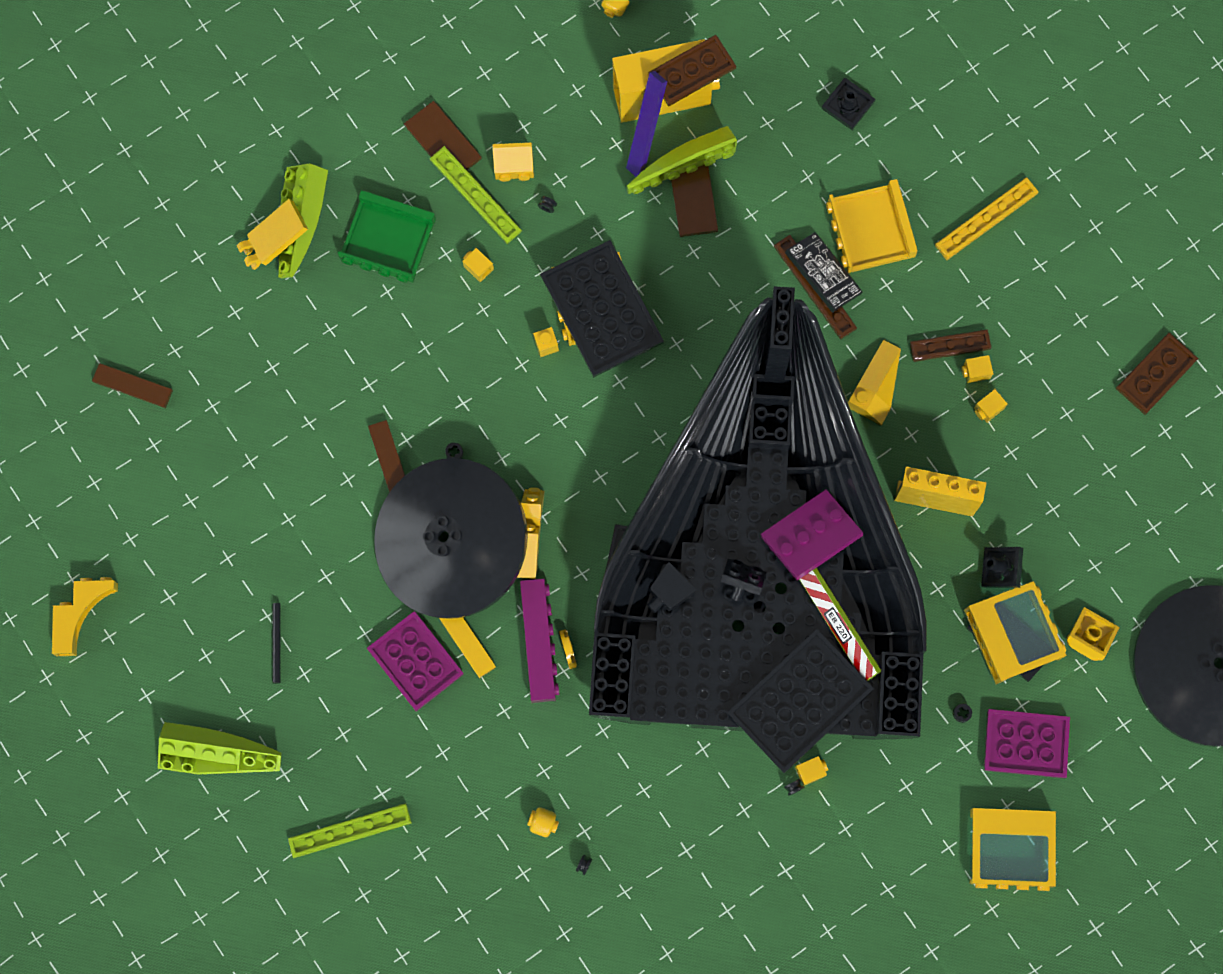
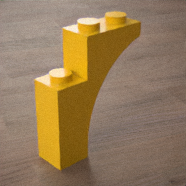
M539 488L525 489L521 502L527 522L528 540L525 559L517 578L536 579L545 492Z
M101 577L100 581H92V578H80V581H74L73 605L71 602H60L59 606H53V655L77 656L78 636L86 616L99 601L110 594L118 592L117 582L110 577Z

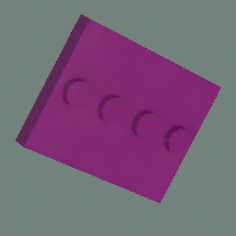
M827 490L761 533V538L797 581L863 536L862 530Z
M415 611L367 647V650L416 712L464 675Z
M988 709L984 771L1067 778L1070 717Z

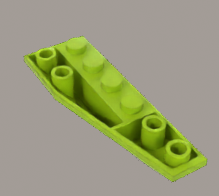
M728 126L692 139L671 150L643 170L627 185L628 194H638L644 191L646 187H656L662 184V181L666 179L674 180L686 171L687 173H692L704 164L709 166L722 157L723 159L730 158L736 152L737 139Z
M310 163L287 167L284 175L285 182L281 192L280 206L288 199L294 201L308 230L279 254V278L294 276L309 248L319 220L328 170Z
M164 722L159 736L158 769L191 774L271 772L280 771L281 752L229 733Z

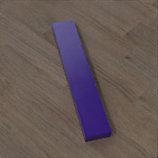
M656 71L649 73L626 169L635 177L646 168L667 81Z

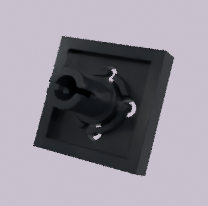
M844 78L822 105L821 109L850 130H853L875 103L876 99L847 78Z
M984 547L981 587L1020 588L1023 548Z
M728 558L721 582L734 586L730 597L733 600L742 601L745 590L760 595L767 572L763 571L760 567H751L740 560Z

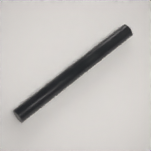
M280 603L272 604L273 684L281 683Z

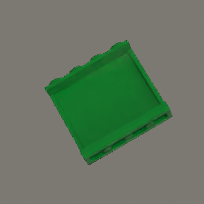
M361 190L359 195L360 203L342 251L338 252L341 262L350 266L353 264L359 265L365 271H371V269L378 271V274L385 277L391 275L404 283L408 281L414 282L436 221L435 213Z

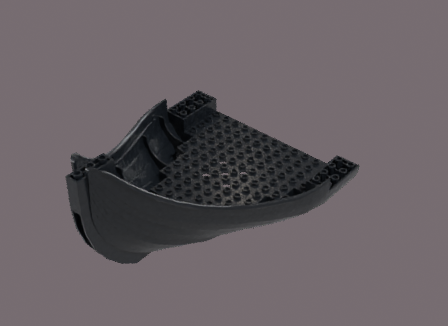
M774 286L772 297H767L747 316L609 561L596 604L589 715L591 717L628 724L650 725L653 722L691 725V728L743 731L727 712L816 629L853 666L801 581L795 579L761 538V533L827 490L862 530L863 536L817 567V570L881 670L880 673L867 681L874 690L827 734L853 736V739L867 740L913 739L920 737L923 656L927 651V621L921 588L903 539L861 439L819 322L804 301L801 299H795L794 301L795 288ZM728 558L740 560L751 567H760L763 571L767 572L760 595L745 590L742 601H736L730 597L734 586L721 582ZM670 562L697 590L694 595L671 611L662 606L654 613L646 605L654 597L649 592V589ZM784 583L787 586L786 593L778 594L775 591L776 584ZM758 601L763 602L766 606L765 611L762 613H757L753 608L754 604ZM741 620L744 623V629L741 632L733 630L732 623L734 621ZM775 623H782L785 627L784 633L779 635L774 633L773 625Z

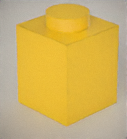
M477 248L467 252L463 257L464 268L479 282L484 280L494 270L493 263Z
M552 327L533 333L540 357L559 351Z
M989 355L966 359L963 364L964 366L961 367L962 375L967 379V383L991 379L993 376Z
M994 389L974 407L976 410L975 414L980 420H985L988 423L1003 411L1008 403Z
M819 756L795 767L803 786L827 776L826 771H828V767L824 759L820 760Z

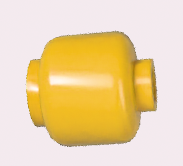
M602 0L601 6L604 9V14L611 18L622 16L629 5V0Z
M539 807L536 811L532 810L527 826H530V832L542 837H548L551 832H556L559 821H556V814L554 812Z

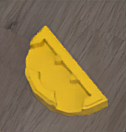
M566 629L561 630L559 633L569 668H576L577 663Z

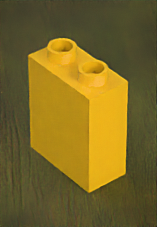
M705 39L612 58L613 89L621 123L638 119L649 77L648 72L705 41ZM719 79L669 107L663 99L659 115L710 105L712 90L720 89Z

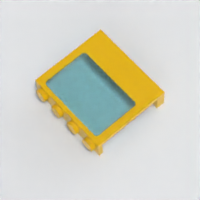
M1034 581L964 609L995 684L1067 656L1065 653L1066 647L1057 635L1058 629L1049 617V608L1043 603L1041 590L1035 585Z
M972 808L970 810V818H973L972 879L970 884H975V888L987 889L988 885H996V889H1008V886H1017V890H1029V886L1037 887V891H1050V887H1056V811Z

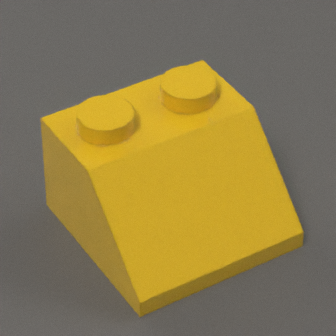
M532 143L493 144L496 180L499 179L503 182L510 181L511 179L526 181L534 178Z

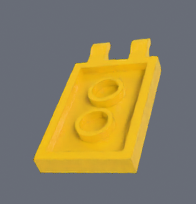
M288 199L247 234L248 240L238 243L237 248L239 252L244 251L245 255L251 254L253 250L256 252V254L249 255L244 259L246 266L251 265L252 269L255 270L261 263L267 265L308 230L294 201Z

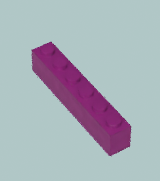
M544 579L520 581L531 702L556 701V695H559V685L554 683V675H557V664L552 663V655H556L555 643L550 641V636L554 635L553 623L549 624L548 616L552 615L551 603L547 604L546 596H550L549 584H545Z

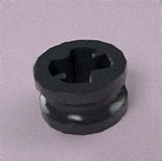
M542 196V202L538 203V207L545 212L553 213V207L557 206V202L549 197Z
M450 443L446 446L445 454L447 458L461 459L463 457V449L458 443ZM454 448H457V451H460V453L455 454V457H452L449 451H453Z
M959 704L953 710V717L956 721L965 723L972 717V709L967 704ZM959 708H962L963 711L967 710L968 714L965 715L967 718L964 719L962 716H958Z
M800 779L784 787L789 791L788 796L805 788L800 785Z
M586 855L581 857L576 868V872L581 871L583 875H586L592 862V858L587 859Z

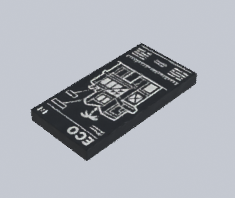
M816 232L786 250L785 254L832 313L863 293Z

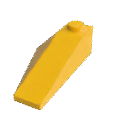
M885 340L882 341L848 402L851 410L879 425L883 424L891 409L901 351L900 348Z

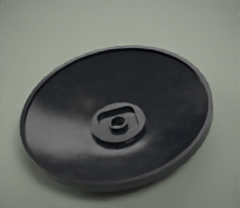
M460 458L439 459L415 468L405 475L390 491L380 509L376 523L375 554L384 581L402 603L427 616L444 619L463 618L489 608L510 589L525 559L528 532L525 513L518 496L508 482L497 472L471 460ZM444 531H447L449 534L446 542H442L440 538Z
M1197 586L1169 597L1148 616L1136 639L1133 654V672L1143 703L1164 728L1176 736L1195 744L1223 747V668L1218 669L1214 666L1215 658L1223 660V586Z

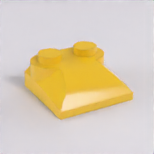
M1084 607L1067 636V643L1072 649L1091 660H1103L1120 627Z

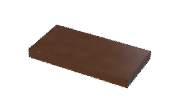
M714 35L649 71L648 75L650 72L656 71L667 81L663 99L669 107L735 70L736 65L717 35Z
M434 101L404 123L405 128L430 157L445 146L466 170L482 159L479 153Z
M704 164L692 173H687L686 171L681 173L678 178L671 180L679 237L718 232L709 167Z
M1168 333L1116 387V390L1146 415L1199 358L1173 335Z

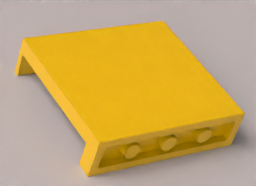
M897 179L889 181V185L848 195L833 198V195H829L826 208L828 214H832L831 226L833 232H837L836 244L838 250H842L841 262L843 268H847L848 273L916 257L918 250Z
M905 467L903 481H898L894 501L973 517L983 503L986 482Z

